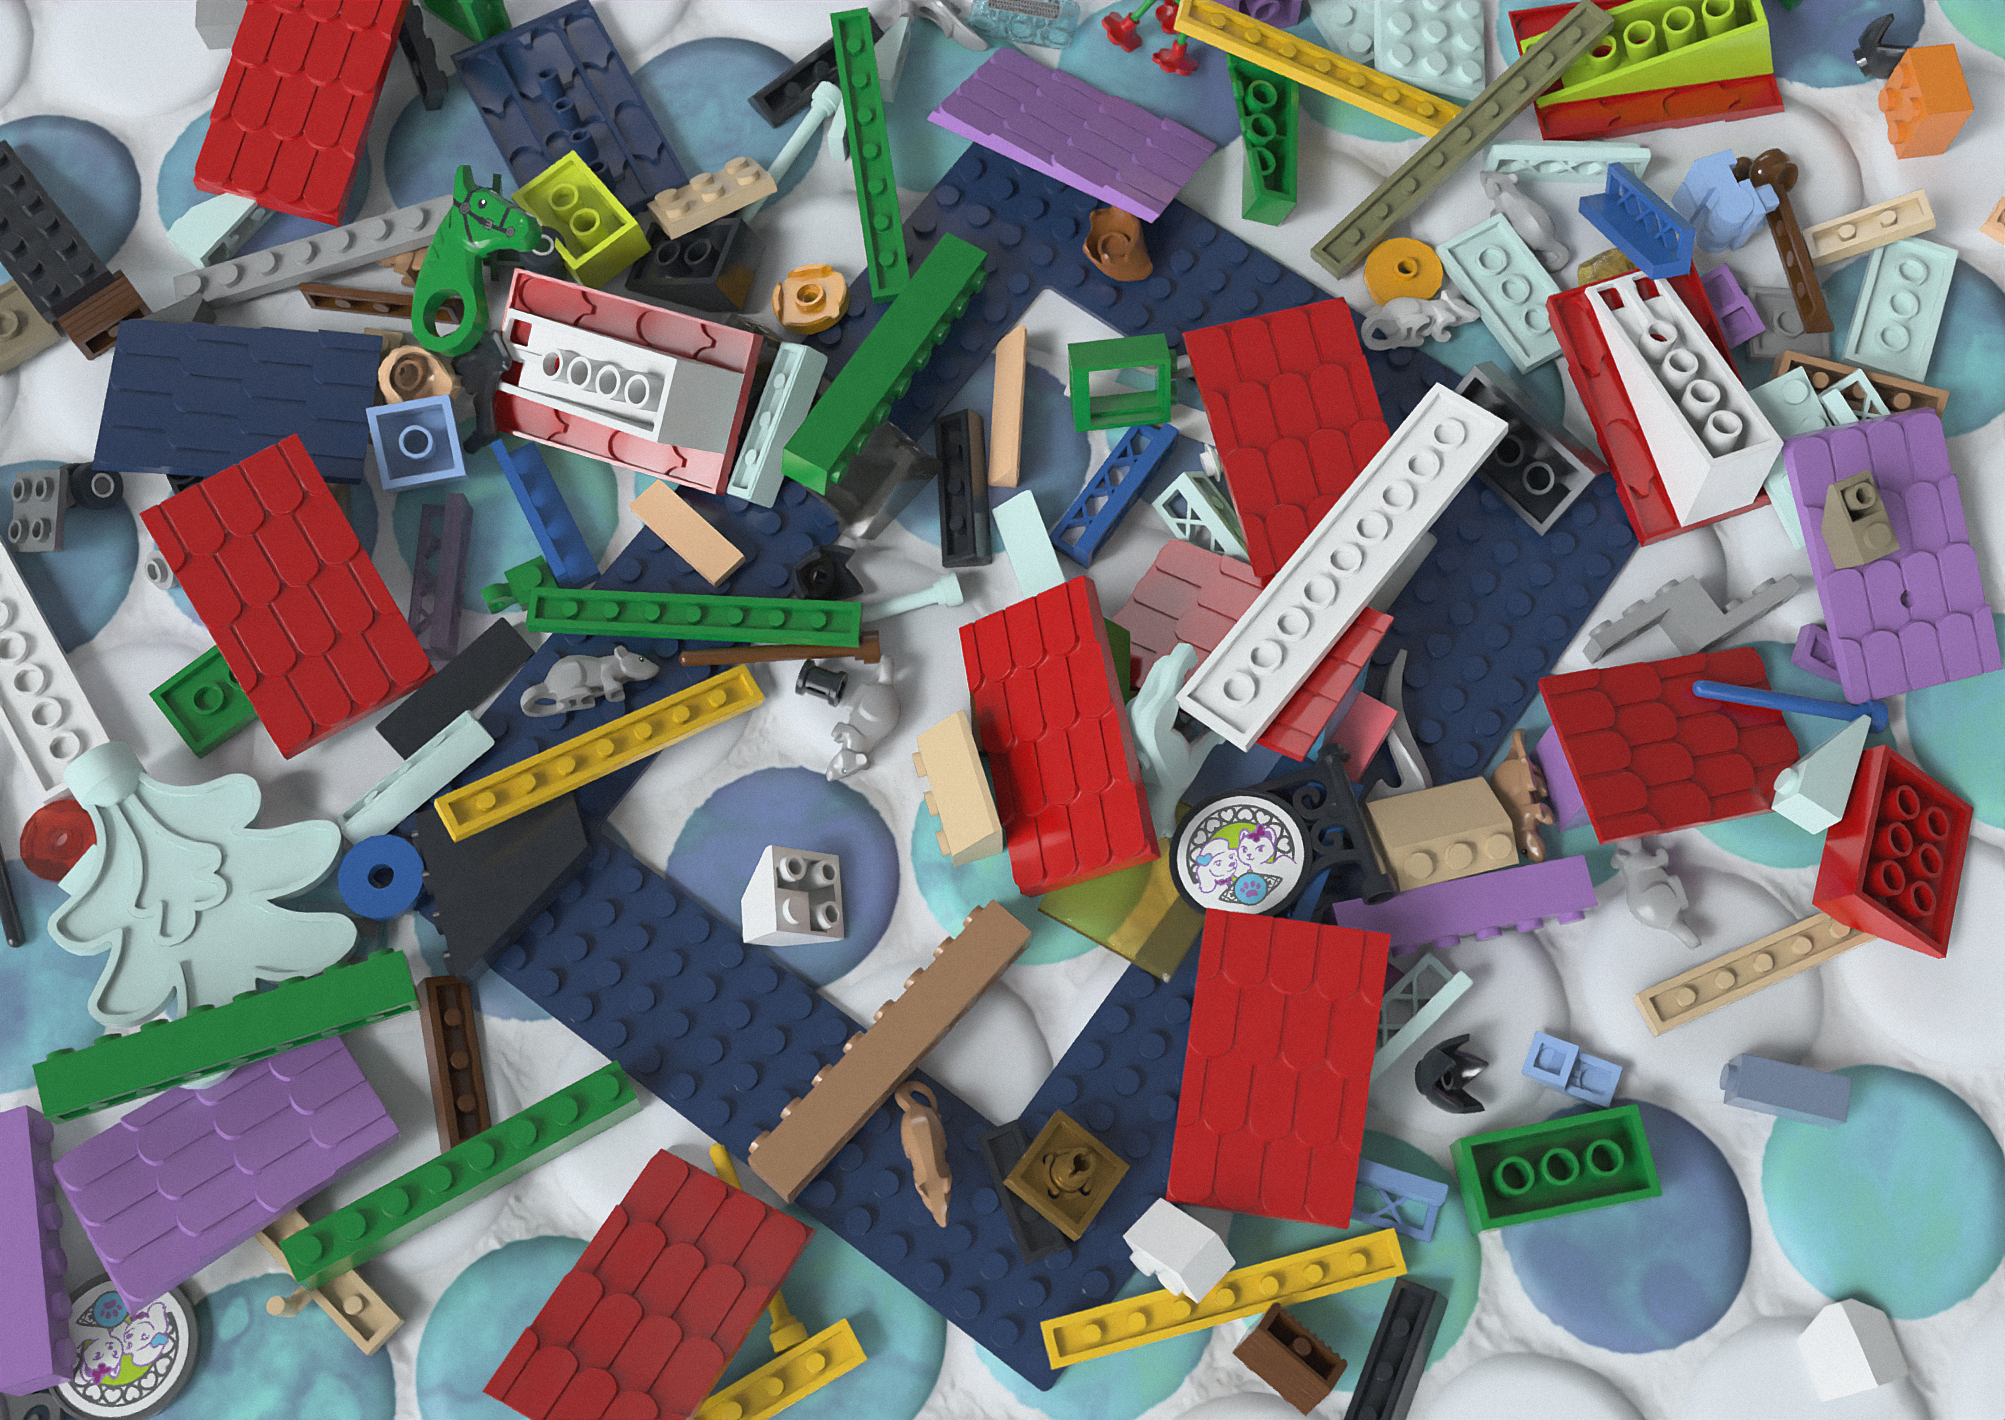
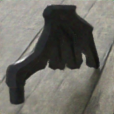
M495 329L492 333L485 330L483 337L469 352L453 357L451 362L455 374L463 376L460 383L465 387L466 393L468 395L476 393L473 399L476 412V429L463 442L464 450L471 455L477 453L482 447L490 445L498 435L494 399L502 374L505 371H509L513 362L500 333ZM453 332L448 333V334H446V335H444V336H442V337H446V336L452 334Z

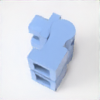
M1731 149L1695 160L1684 178L1685 182L1681 183L1671 200L1677 213L1696 228L1695 239L1699 248L1710 254L1721 253L1728 246L1731 251L1742 248L1752 233L1761 231L1764 227V215L1775 211L1779 205V199L1770 184L1754 188L1749 179L1737 183L1732 173L1737 160Z

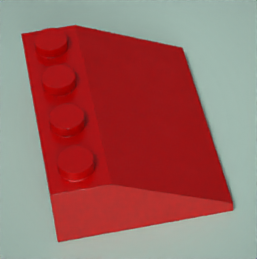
M1886 744L1863 750L1842 820L1828 827L1812 904L1842 925L1875 935L1878 938L1937 959L1946 958L1974 808Z

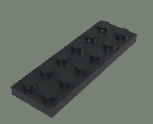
M4 139L0 142V262L43 319L50 324L114 282L116 278Z

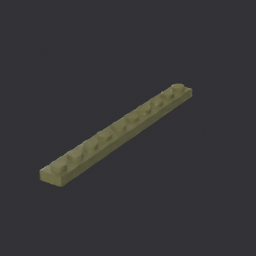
M1582 0L1310 249L1311 258L1339 281L1613 29L1615 19L1592 1Z

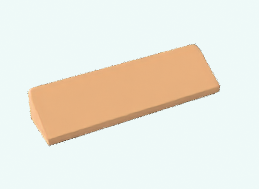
M1026 325L1016 327L998 342L996 348L988 485L991 487L1017 488V485H1019L1027 359Z

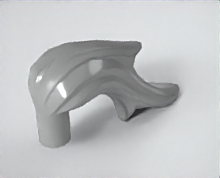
M901 0L900 17H908L909 25L914 22L915 16L925 17L935 22L944 31L947 40L951 37L963 47L975 51H986L990 48L989 42L972 30L958 16L961 13V9L950 1Z

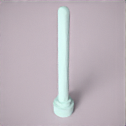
M822 81L812 94V109L767 172L773 177L775 185L781 180L824 117L836 114L839 103L842 100V92L833 84ZM768 196L742 207L734 218H742L749 225Z
M951 572L939 576L938 581L932 582L933 587L864 606L862 624L937 602L939 606L947 604L948 608L963 604L964 601L956 573Z

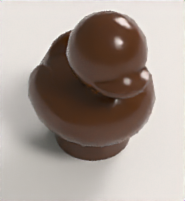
M1772 148L1763 152L1754 161L1749 157L1736 158L1737 164L1732 170L1737 183L1749 179L1754 188L1770 184L1773 190H1775L1778 184H1783L1787 193L1795 186L1798 179V167L1791 163L1789 156L1779 148Z

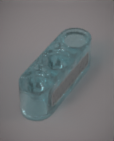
M973 0L967 25L981 36L1064 50L1073 44L1081 10L1080 6L1073 0Z

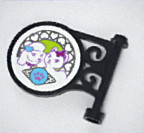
M1330 743L1321 747L1317 751V765L1246 788L1220 791L1203 799L1187 812L1178 824L1171 840L1169 869L1174 886L1180 897L1194 913L1205 919L1207 908L1279 918L1298 902L1307 886L1319 874L1332 867L1357 863L1361 866L1365 880L1359 883L1358 888L1365 905L1381 904L1397 896L1398 890L1391 874H1382L1344 765L1351 756L1349 750L1343 748L1341 743ZM1310 782L1321 784L1327 791L1325 802L1315 810L1306 809L1303 805V801L1307 797L1312 798L1313 804L1316 806L1321 803L1320 792L1311 785L1302 786L1296 790L1293 795V807L1282 798L1272 794ZM1305 822L1315 823L1310 834ZM1344 828L1349 831L1354 849L1343 850V837L1336 831L1328 834V841L1334 843L1331 846L1322 845L1319 839L1321 834L1328 829ZM1314 852H1315L1317 855H1319V856L1322 857V858L1318 859V860L1315 861V862H1314Z

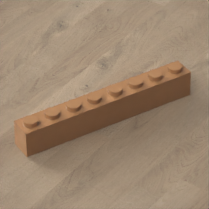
M994 899L984 909L978 905L969 913L962 924L965 929L955 939L951 936L947 937L933 954L936 958L935 961L926 970L920 967L914 971L905 982L903 987L906 991L896 1002L892 999L886 1001L873 1017L876 1023L865 1034L859 1031L847 1042L843 1048V1052L846 1055L834 1067L829 1063L822 1068L812 1081V1085L815 1086L803 1100L799 1096L793 1099L781 1113L780 1117L783 1121L772 1133L768 1130L763 1131L750 1145L748 1151L752 1154L747 1158L750 1169L789 1205L1030 946L1032 932Z

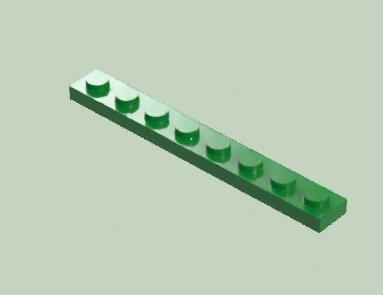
M868 7L830 13L872 298L874 304L895 301L910 281L871 23Z
M531 587L525 626L529 632L860 647L863 606L862 602Z

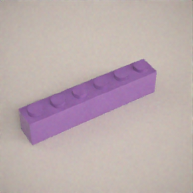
M1583 854L1431 884L1402 892L1398 891L1396 897L1377 905H1365L1362 898L1334 903L1324 910L1323 913L1326 925L1391 934L1389 952H1392L1393 958H1401L1419 953L1418 946L1433 943L1435 950H1441L1460 945L1461 937L1475 935L1476 941L1480 942L1503 936L1501 929L1517 927L1518 933H1526L1544 928L1543 921L1558 918L1559 925L1579 922L1586 919L1584 913L1598 906Z
M28 1105L0 1113V1392L15 1396H23L73 1381V1365L77 1361L76 1346L69 1334L68 1319L72 1316V1303L69 1295L65 1292L63 1275L67 1271L68 1262L66 1254L60 1246L59 1229L63 1226V1215L59 1205L56 1203L54 1185H57L58 1180L53 1173L54 1161L51 1158L50 1142L54 1139V1129L51 1121L44 1118L43 1113Z

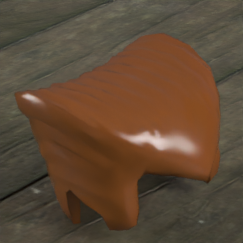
M1111 205V208L1092 211L1089 215L1091 230L1083 245V251L1102 272L1117 281L1132 282L1144 280L1152 273L1154 266L1148 255L1139 218Z

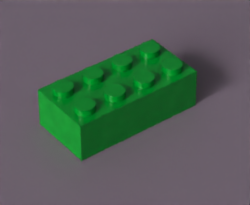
M1637 1104L1463 1137L1449 1145L1472 1236L1646 1202L1663 1195Z

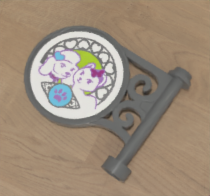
M103 1273L83 1283L69 1295L72 1303V1316L68 1319L69 1334L77 1351V1361L73 1365L74 1380L49 1387L50 1393H38L39 1391L23 1396H15L0 1392V1420H28L32 1411L40 1405H46L50 1410L49 1420H64V1410L78 1420H148L170 1406L184 1391L199 1361L202 1342L201 1325L191 1299L179 1286H176L130 1316L108 1273ZM33 1414L30 1420H43V1416Z

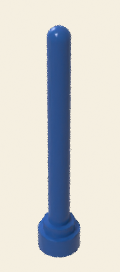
M1698 680L1692 686L1693 693L1699 697L1849 721V723L1865 714L1872 718L1868 733L1871 734L1882 732L1888 721L1887 705L1879 700L1868 699V702L1851 705L1707 680Z

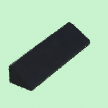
M869 12L875 46L885 34ZM833 37L747 100L751 107L773 129L813 100L812 94L822 81L834 85L840 80Z
M967 408L934 419L942 566L944 568L975 567L992 564L984 421L982 417Z
M502 617L382 720L375 729L404 760H407L466 710L472 711L525 665L536 652L511 624Z
M1400 1277L1396 1278L1344 1420H1406L1448 1305V1299L1439 1291Z

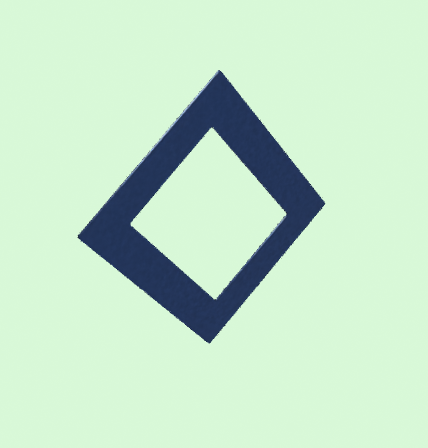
M973 142L902 224L910 280L941 238L948 232L988 253L985 270L989 272L987 281L979 293L973 291L963 316L960 319L954 317L944 342L941 345L935 343L931 349L930 359L923 371L919 372L916 370L911 376V384L902 399L895 398L892 402L890 414L883 426H875L870 432L871 438L864 452L860 456L854 454L849 461L850 467L843 481L840 484L833 483L827 493L822 495L784 475L775 502L771 508L730 495L726 491L725 495H717L680 484L674 492L744 555L746 561L716 589L645 524L590 590L788 599L794 592L792 571L800 556L815 546L833 545L933 424L934 419H937L994 350L998 342L1008 333L1040 292L1045 289L1052 290L1123 337L1165 333L1168 349H1175L1177 356L1188 355L1182 335L1184 332L1330 300L1335 297L1176 198H1173L1153 223L1139 218L1148 255L1154 266L1152 273L1144 280L1132 282L1117 281L1102 272L1083 251L1085 239L1091 230L1089 215L1094 210L1111 208V204ZM868 265L848 287L851 298L848 310L840 321L827 330L808 334L800 343L827 356V363L807 416L894 302L874 304ZM1348 306L1362 353L1367 360L1384 421L1392 437L1436 382L1453 391L1464 377L1416 347L1398 346L1396 349L1389 348L1380 351L1370 349L1364 344L1361 336L1362 324L1367 317ZM1376 328L1371 335L1377 340L1388 339L1379 328ZM1189 377L1190 380L1197 383L1195 377ZM765 386L746 407L741 431L737 437L739 439L731 471L728 474L727 486ZM1611 471L1604 476L1583 501L1543 536L1475 474H1473L1429 528L1428 532L1436 537L1437 543L1385 613L1394 617V621L1370 658L1363 693L1381 701L1383 685L1395 657L1400 649L1407 651L1401 685L1403 709L1412 737L1430 772L1433 787L1478 776L1539 688L1537 683L1540 678L1546 677L1639 544V540L1616 492L1617 485ZM552 633L478 719L493 738L494 745L387 834L403 838L415 847L411 832L417 829L414 815L435 808V799L728 671L734 665L685 667L679 662V655L685 650L750 646L752 642ZM618 646H623L628 652L641 655L659 666V672L649 679L628 681L622 684V691L625 694V699L622 701L610 702L606 699L605 694L594 699V707L545 717L528 716L521 708L520 701L523 693L534 685L544 683L553 665L560 659L570 655H585L596 658L613 656L614 649ZM540 698L535 703L538 705L556 704V700ZM1386 738L1358 783L1364 786L1357 802L1359 808L1378 780L1383 779L1391 788H1399L1401 786L1402 780ZM662 749L576 788L596 857L490 969L611 1062L618 1060L624 1072L714 1141L724 1145L726 1150L749 1167L747 1158L752 1153L748 1149L753 1141L765 1130L772 1133L783 1121L780 1115L786 1106L798 1096L803 1100L815 1087L812 1085V1081L820 1070L829 1063L834 1067L846 1055L843 1052V1048L857 1032L861 1031L865 1034L868 1030L754 945L744 943L743 937L601 833L602 824L664 750ZM1282 755L1263 782L1317 764L1308 757H1305L1303 762ZM1308 783L1272 794L1282 798L1293 807L1294 793L1302 786H1307ZM1320 792L1321 803L1318 806L1313 804V800L1311 798L1310 804L1313 810L1322 806V804L1326 800L1327 794ZM1343 837V850L1354 849L1352 840ZM423 854V855H421V856H422V858H423V860H424V862H425V864H426L425 857H424V854ZM1343 864L1330 869L1310 922L1324 925L1326 921L1323 911L1330 905L1362 898L1358 885L1365 878L1360 864ZM382 868L375 873L373 879L383 887H387L394 878V872L391 868ZM425 889L424 893L422 892L420 898L416 901L418 904L413 910L435 926L432 911L438 909L434 894L429 895ZM1180 896L1018 1118L1027 1144L1030 1146L1052 1115L1060 1109L1130 1166L1079 1239L1074 1241L1062 1232L1068 1250L1025 1267L976 1139V1135L998 1126L918 1067L904 1082L918 1081L925 1084L931 1089L937 1100V1114L941 1115V1123L948 1146L944 1151L946 1162L949 1163L953 1176L951 1182L952 1200L949 1207V1221L946 1227H941L936 1222L932 1213L924 1205L922 1197L915 1187L912 1162L905 1155L901 1139V1121L905 1111L898 1105L895 1099V1091L793 1200L1043 1392L1049 1391L1054 1386L1067 1366L1051 1369L1040 1322L1111 1303L1136 1268L1130 1259L1134 1252L1123 1235L1160 1197L1164 1200L1166 1199L1205 919L1194 913ZM1286 913L1283 914L1281 917H1279V918L1288 919ZM915 1091L911 1093L910 1096L914 1100L932 1108L925 1095ZM1047 1155L1042 1158L1044 1165L1046 1163L1045 1159L1048 1157ZM1082 1185L1078 1190L1083 1196H1087L1089 1191L1084 1193L1082 1190L1084 1185ZM1047 1190L1048 1196L1050 1198L1057 1199L1058 1194L1056 1196H1053L1050 1193V1190ZM1170 1203L1176 1208L1179 1206V1204Z

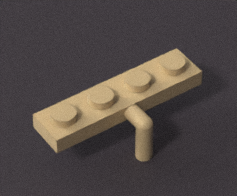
M296 1207L255 1234L254 1237L294 1278L279 1242L313 1223ZM356 1268L312 1292L299 1286L289 1298L273 1296L266 1304L269 1314L293 1318L314 1299L368 1356H372L406 1321Z

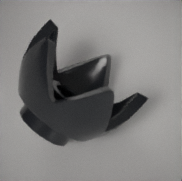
M1893 13L1871 22L1858 39L1860 47L1852 51L1861 72L1866 78L1874 74L1879 80H1888L1907 49L1912 48L1910 46L1881 43L1887 29L1894 21Z
M819 545L804 552L796 561L792 571V584L798 599L838 601L862 594L864 590L861 584L846 567V564L855 554L856 550L840 545Z
M1470 1033L1438 1043L1424 1055L1423 1060L1418 1061L1415 1068V1083L1419 1093L1426 1096L1427 1100L1439 1109L1453 1114H1470L1485 1111L1483 1104L1463 1089L1465 1085L1489 1066L1487 1061L1457 1050L1461 1045L1469 1042Z

